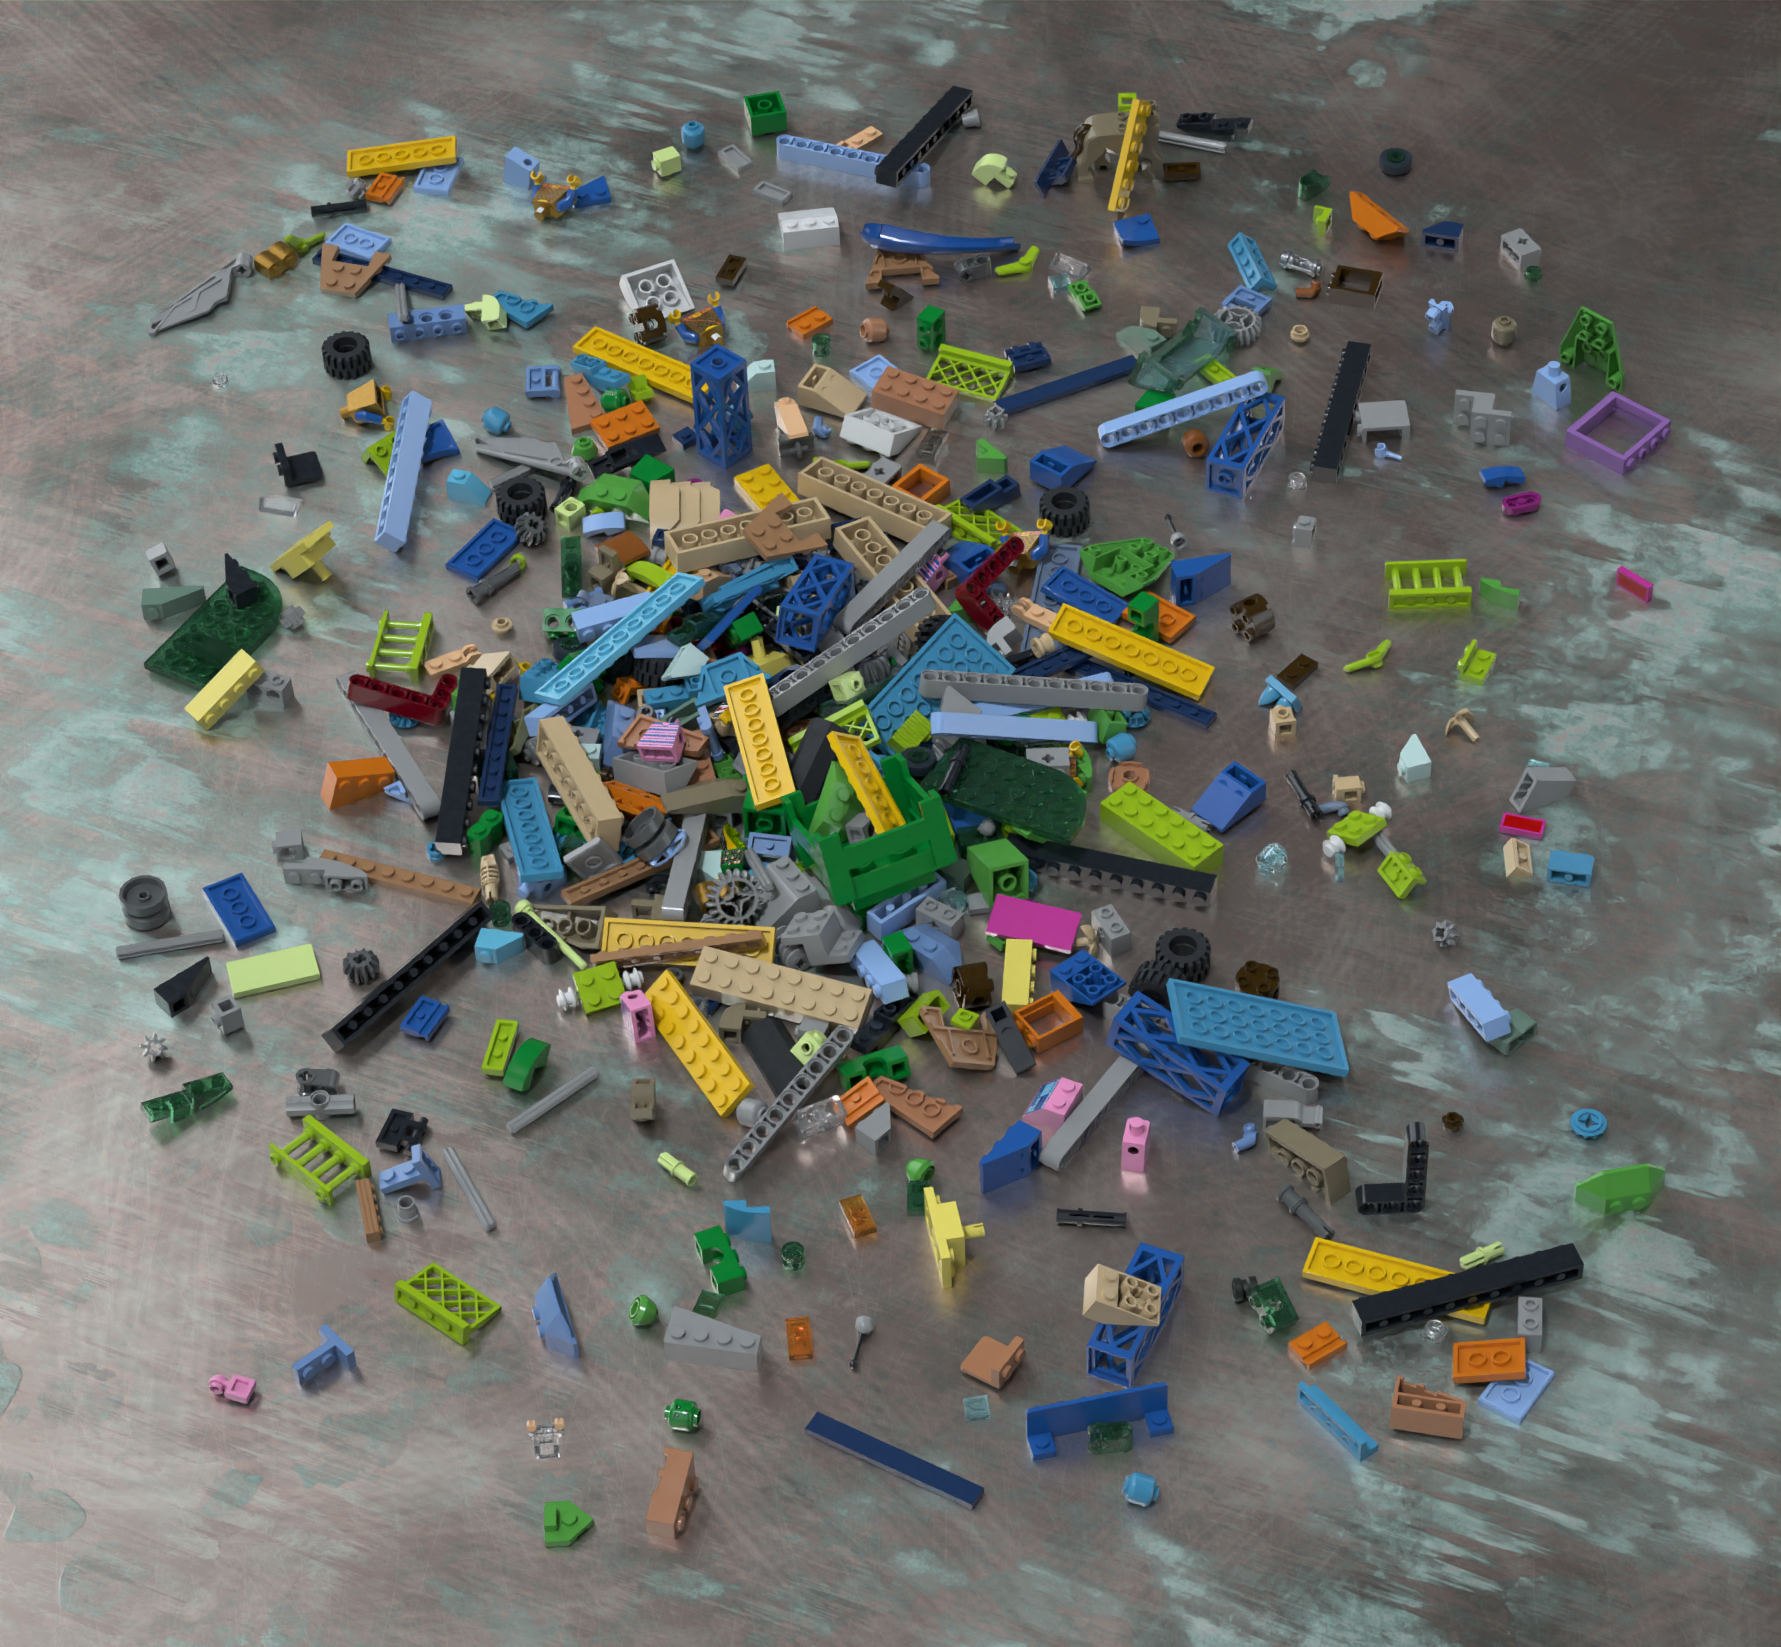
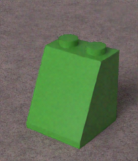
M1004 838L967 847V867L989 907L994 906L997 894L1022 900L1029 898V861L1009 840Z

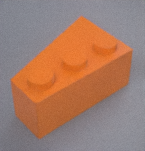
M386 756L328 762L320 796L330 811L383 792V787L393 784L395 771Z

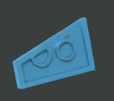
M498 291L492 295L506 310L507 318L526 329L554 310L553 304H539L538 300L535 299L527 301L521 299L519 295L504 291Z

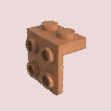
M983 1336L962 1362L961 1370L1000 1389L1026 1355L1024 1339L1015 1336L1007 1346L988 1336Z

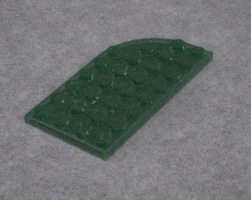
M240 566L242 570L245 569L248 572L252 581L255 580L260 588L258 592L259 601L238 610L228 599L225 581L144 662L145 669L200 692L241 649L251 656L276 630L282 619L281 613L283 612V602L279 589L266 576Z
M959 738L952 748L949 747L935 767L930 770L919 784L927 794L932 789L938 793V789L950 766L949 761L954 756L958 745L962 743V747L963 744H966L971 748L965 762L966 767L961 771L950 798H946V796L945 798L941 797L942 802L1066 846L1072 843L1086 821L1087 803L1084 792L1070 776L1055 768L969 738Z

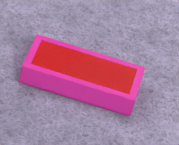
M1620 566L1617 569L1616 585L1646 603L1652 600L1653 584L1624 566Z
M1504 812L1499 832L1542 840L1546 820Z

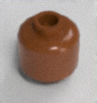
M1191 429L1184 433L1181 443L1189 456L1198 458L1207 453L1209 441L1203 431Z

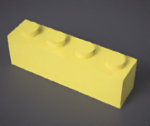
M241 649L184 709L208 731L246 690L259 679L265 670Z
M1006 939L1002 1001L1005 1000L1013 1015L1014 1011L1034 1002V998L1030 997V994H1034L1035 981H1031V978L1036 976V965H1032V962L1037 961V949H1033V940Z

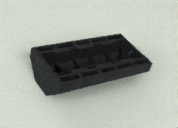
M819 717L811 719L789 765L796 791L801 790L805 805L819 800L831 762H837L838 760L836 753L830 747L827 735L831 731L850 734L848 730L834 722Z
M772 1017L753 1022L742 1035V1043L777 1099L804 1067L800 1060L790 1051L796 1045L794 1039L783 1021ZM797 1085L800 1089H807L804 1085Z

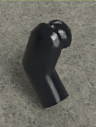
M657 874L650 879L645 886L647 894L655 896L662 885L667 886L669 875Z

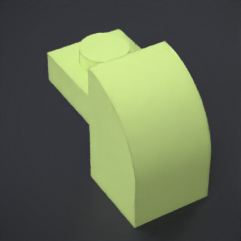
M995 153L983 156L975 164L972 175L984 185H987L995 178L1008 189L1013 185L1017 173L1005 164L1008 158Z
M483 295L482 302L476 301L471 304H465L467 315L472 320L481 319V322L488 330L507 327L506 310L495 297Z

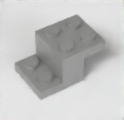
M1456 389L1453 424L1471 426L1469 442L1509 447L1512 411L1495 409L1496 394Z
M819 910L812 913L800 912L795 914L780 939L783 946L803 944L811 966L850 962L865 937L862 930L842 932L834 910Z

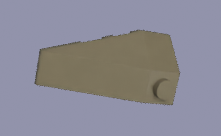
M711 778L660 796V800L666 814L743 813L742 807L748 786L743 779Z
M532 904L534 913L563 941L581 949H601L605 917L618 918V914L606 906Z

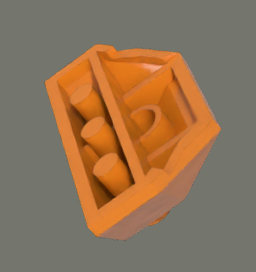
M1350 192L1352 219L1358 223L1360 229L1368 231L1371 238L1377 241L1380 239L1391 240L1409 234L1410 230L1364 193Z
M616 780L603 782V785L608 788L610 797L615 800L616 807L619 812H622L625 820L632 821L639 813L651 806H656L663 813L664 818L676 815L666 814L660 797Z

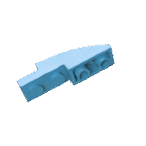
M586 354L576 356L575 360L569 363L570 367L577 374H583L589 384L604 392L610 388L618 389L631 381L628 373L607 367L605 360Z
M700 675L685 677L684 684L643 690L645 703L650 705L653 710L667 708L669 713L694 697L697 699L698 683L701 677Z

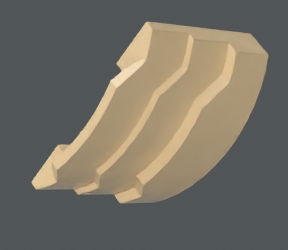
M671 479L650 482L649 520L652 550L655 547L652 546V539L657 528L673 530L717 520L720 516V490L712 487L711 482H671Z

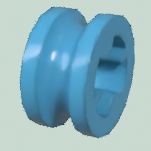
M435 841L430 842L426 847L427 857L432 861L444 859L446 854L435 852Z

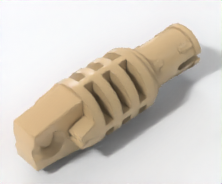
M489 854L481 857V887L485 891L486 905L493 906L494 899L496 906L499 904L500 874L494 854Z

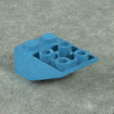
M543 658L520 676L518 700L543 704L544 701L537 700L534 692L560 671L557 668L560 663L553 662L552 659Z

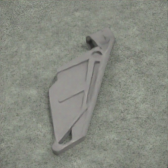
M245 252L239 253L232 262L152 317L148 328L149 336H156L159 331L209 313L215 305L228 301L233 275L248 277L251 274L253 257Z
M479 435L471 436L476 452L570 476L576 481H583L589 476V469L584 459L580 456H574L565 462L556 442H542L537 438H482Z

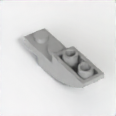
M306 857L305 863H284L283 865L285 884L326 885V891L369 892L370 889L368 876L365 872L339 861Z

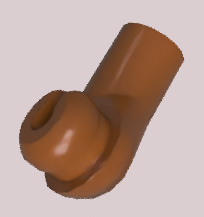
M1312 281L1310 288H1296V298L1314 297L1322 290L1321 282Z

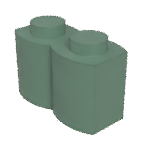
M1518 1008L1508 1011L1512 1020L1509 1023L1511 1033L1488 1041L1489 1044L1504 1055L1513 1053L1521 1044L1528 1042L1537 1033L1538 1022Z

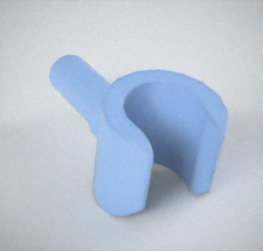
M1378 443L1377 448H1375V455L1379 459L1391 457L1399 461L1402 460L1403 456L1387 451L1384 443Z

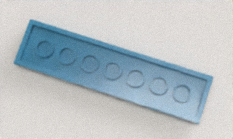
M537 778L504 780L499 806L501 813H503L504 824L520 882L533 883L535 881H553L564 878L563 867Z

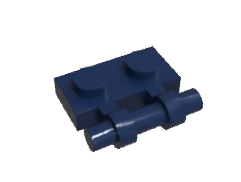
M1032 341L1024 346L1018 347L1016 345L1004 350L1005 358L1008 357V361L1013 362L1015 373L1051 364V357L1041 342L1034 343Z

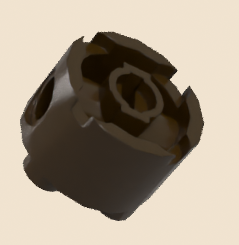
M656 303L633 309L632 314L628 315L629 322L634 326L635 333H633L634 340L637 344L641 343L642 346L667 339V336L664 335L667 332L666 322L662 311H657L656 308L659 306Z
M1255 593L1229 606L1233 620L1231 623L1233 631L1240 633L1248 642L1270 632L1275 627V617L1272 608L1267 609L1266 605L1269 603L1262 595Z
M1251 960L1247 961L1245 966L1239 969L1235 977L1236 992L1279 1000L1280 978L1277 968Z
M985 961L953 967L951 978L952 982H956L953 994L959 1008L969 1009L992 1004L990 992H994V982L992 978L988 979V967Z

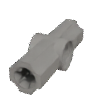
M318 1090L310 1096L286 1097L287 1116H306L310 1114L317 1120H325L331 1114H354L356 1112L355 1094L329 1095L324 1090Z

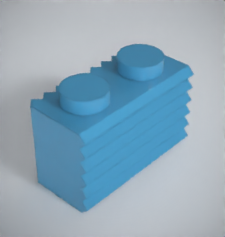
M1551 850L1546 881L1589 888L1595 856H1589L1585 853H1568L1564 850Z

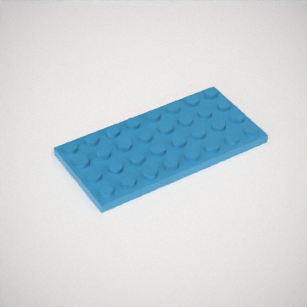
M955 612L868 705L882 741L876 746L885 755L891 756L896 754V751H893L886 742L916 709L930 722L931 713L939 712L942 699L923 697L918 692L922 671L945 670L1011 675L1016 670L1014 666ZM970 701V702L973 703V704H977V703H981V702H985V701ZM867 720L861 722L857 726L864 727ZM867 733L866 737L870 740L874 738V735ZM932 737L926 743L922 741L919 746L932 750V745L934 744Z
M1169 978L1166 986L1178 1044L1308 1069L1310 1071H1318L1334 1076L1347 1077L1349 1066L1336 1012Z

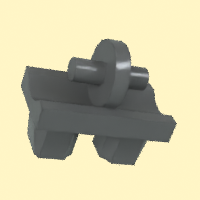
M809 432V436L789 439L786 434H780L778 438L780 458L791 455L802 458V453L815 451L813 433Z

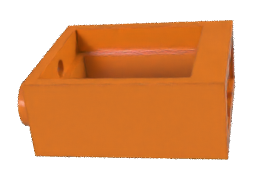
M920 463L891 486L917 497L908 491L921 481L933 489L919 499L933 505L941 503L950 495V479Z
M1059 990L1014 1011V1018L1027 1045L1030 1048L1033 1047L1038 1054L1083 1032V1016ZM1055 1012L1064 1024L1040 1036L1029 1025Z

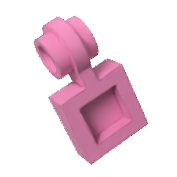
M220 1374L211 1377L209 1381L211 1392L215 1394H222L224 1392L225 1398L248 1404L256 1387V1380L233 1374L230 1381Z

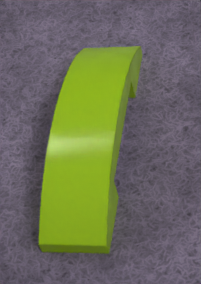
M646 561L632 563L626 567L627 571L625 572L630 577L631 582L639 579L657 589L673 576L658 565Z

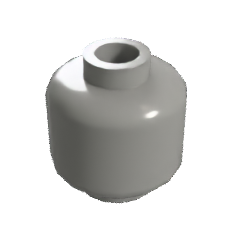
M751 1097L745 1098L736 1108L738 1122L745 1127L752 1128L768 1110L767 1103Z

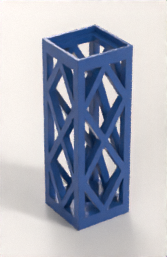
M716 344L690 363L698 455L727 470L753 451L746 359ZM733 381L739 386L735 393L731 388ZM705 383H707L709 388L708 394L701 390ZM736 420L742 425L738 432L734 427ZM708 422L712 427L711 433L704 429ZM729 440L737 444L736 448L729 443ZM719 441L718 445L713 449L712 445ZM720 449H721V456L717 455V453L720 451ZM728 449L733 453L728 456Z
M1266 392L1261 396L1253 398L1256 399L1254 401L1250 399L1238 404L1206 459L1205 490L1241 500L1244 499L1284 428V396ZM1263 403L1266 417L1262 419L1252 417V408ZM1268 403L1275 404V407L1273 408L1272 412L1270 411ZM1239 419H1240V422H1239L1237 431L1235 432L1236 427H1237V424H1238V421H1239ZM1260 431L1256 440L1252 443L1250 435ZM1244 438H1246V442H1247V445H1248V448H1247V449L1245 448V445H1244V441H1243ZM1239 443L1241 452L1231 456L1235 447Z
M815 554L780 605L775 642L815 652L833 625L836 615L845 607L849 600L855 563ZM830 574L835 578L827 579L826 575ZM799 614L807 616L796 620ZM812 623V633L798 637L794 628Z
M1138 990L1113 1018L1105 1045L1216 1117L1220 1115L1240 1091L1250 1065L1249 1062L1238 1055H1229L1214 1051L1221 1066L1210 1064L1199 1050L1203 1048L1178 1044L1172 1012ZM1142 1003L1148 1006L1149 1008L1141 1007ZM1150 1017L1165 1019L1172 1034L1163 1033ZM1134 1042L1143 1043L1156 1059L1141 1057ZM1168 1047L1177 1052L1178 1054H1180L1181 1056L1185 1057L1186 1060L1181 1058L1171 1050H1169ZM1157 1068L1164 1069L1169 1074V1076H1167ZM1183 1074L1193 1075L1204 1090L1190 1089ZM1206 1100L1214 1101V1102H1213V1104H1210V1103L1207 1102Z
M1140 1242L1125 1274L1161 1287L1159 1325H1132L1114 1336L1119 1325L1098 1322L1087 1343V1375L1125 1388L1133 1386L1184 1287L1185 1256ZM1134 1340L1129 1351L1120 1348L1121 1346ZM1104 1353L1106 1354L1108 1369L1098 1366ZM1112 1355L1126 1361L1114 1368ZM1126 1370V1375L1121 1374V1372Z

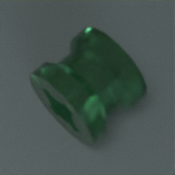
M819 333L812 337L813 355L816 357H827L830 355L831 338L829 335Z
M505 900L492 902L489 906L490 912L494 915L491 923L496 927L509 925L512 918L510 903Z
M790 1241L783 1245L781 1248L783 1267L789 1271L800 1270L805 1264L803 1245L796 1241Z

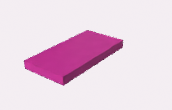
M997 894L986 928V935L1002 939L1033 940V946L1071 954L1082 913Z

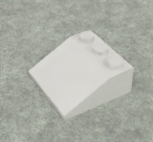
M833 207L778 213L784 250L840 245L839 223Z
M674 259L621 275L619 286L632 311L633 309L656 303L659 306L656 308L657 311L661 310L664 319H667L669 313H672L674 316L673 311L675 309H678L681 314L695 310V306Z
M870 407L845 414L840 437L846 439V442L850 444L862 445L865 450L879 452L880 456L890 458L893 455L899 454L922 431L923 426Z

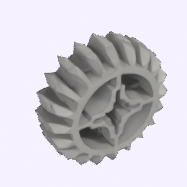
M1231 305L1229 308L1224 306L1223 310L1218 309L1217 313H1214L1210 324L1211 333L1215 340H1219V344L1225 343L1226 347L1232 345L1233 348L1235 346L1242 348L1243 345L1249 346L1250 343H1255L1256 339H1259L1262 331V320L1258 312H1254L1253 308L1248 309L1247 306L1240 307V305L1236 307Z
M738 868L734 869L733 874L730 869H726V876L721 872L718 873L720 880L712 878L711 881L715 884L714 887L707 886V889L712 892L711 894H705L706 898L711 899V901L706 903V906L713 907L709 910V914L715 915L714 920L717 922L723 918L722 924H728L731 921V925H736L737 921L743 925V920L748 924L751 923L749 916L751 915L756 918L758 915L754 912L755 909L762 910V907L757 904L758 902H764V898L758 897V895L763 893V890L756 889L760 886V882L754 881V875L748 876V871L743 870L740 874ZM734 881H743L749 891H739ZM726 885V893L719 897L721 890ZM734 894L738 895V898H735V902L731 901ZM750 899L748 906L743 911V903ZM720 905H730L735 915L725 914Z

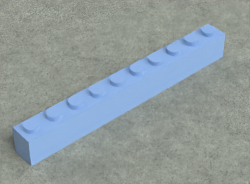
M413 390L401 403L374 543L393 553L400 547L403 548L408 540L406 535L411 525L409 519L413 513L412 503L416 498L415 488L419 482L417 477L421 470L420 461L424 455L423 446L427 440L425 435L429 428L428 419L432 413V400Z

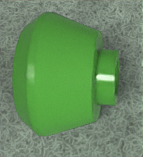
M580 437L575 441L571 454L573 457L580 456L585 462H589L597 456L598 448L592 439Z
M923 1158L910 1160L906 1166V1176L914 1187L926 1186L935 1173L933 1161Z
M640 1295L633 1300L628 1317L634 1326L649 1325L657 1319L658 1309H656V1304L646 1295Z

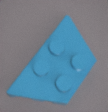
M742 652L701 666V680L698 683V697L695 701L696 708L708 707L726 700L723 688L725 685L761 673L764 674L766 683L769 684L773 682L772 677L769 673L763 672L756 663L749 661L748 657Z

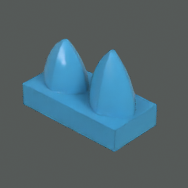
M1270 675L1265 679L1268 686L1260 696L1259 705H1266L1280 698L1276 706L1291 707V710L1293 709L1296 713L1303 708L1298 698L1276 678Z

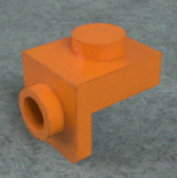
M632 675L630 677H617L611 696L621 704L627 705L631 695H636L637 690L647 689L648 686L635 681Z

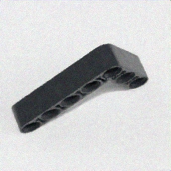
M1416 1121L1406 1126L1402 1183L1364 1184L1356 1188L1357 1210L1360 1214L1418 1213L1424 1209L1429 1155L1427 1127L1424 1123Z

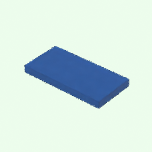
M493 518L445 564L446 569L479 583L520 543L521 538L515 537L516 531L513 530V526Z
M1063 565L1041 586L1040 592L1061 604L1065 603L1114 625L1122 618V611L1128 607L1127 602Z
M757 584L745 594L699 642L696 648L701 652L707 649L762 592V588Z
M243 873L202 888L203 894L236 948L276 932L275 925Z

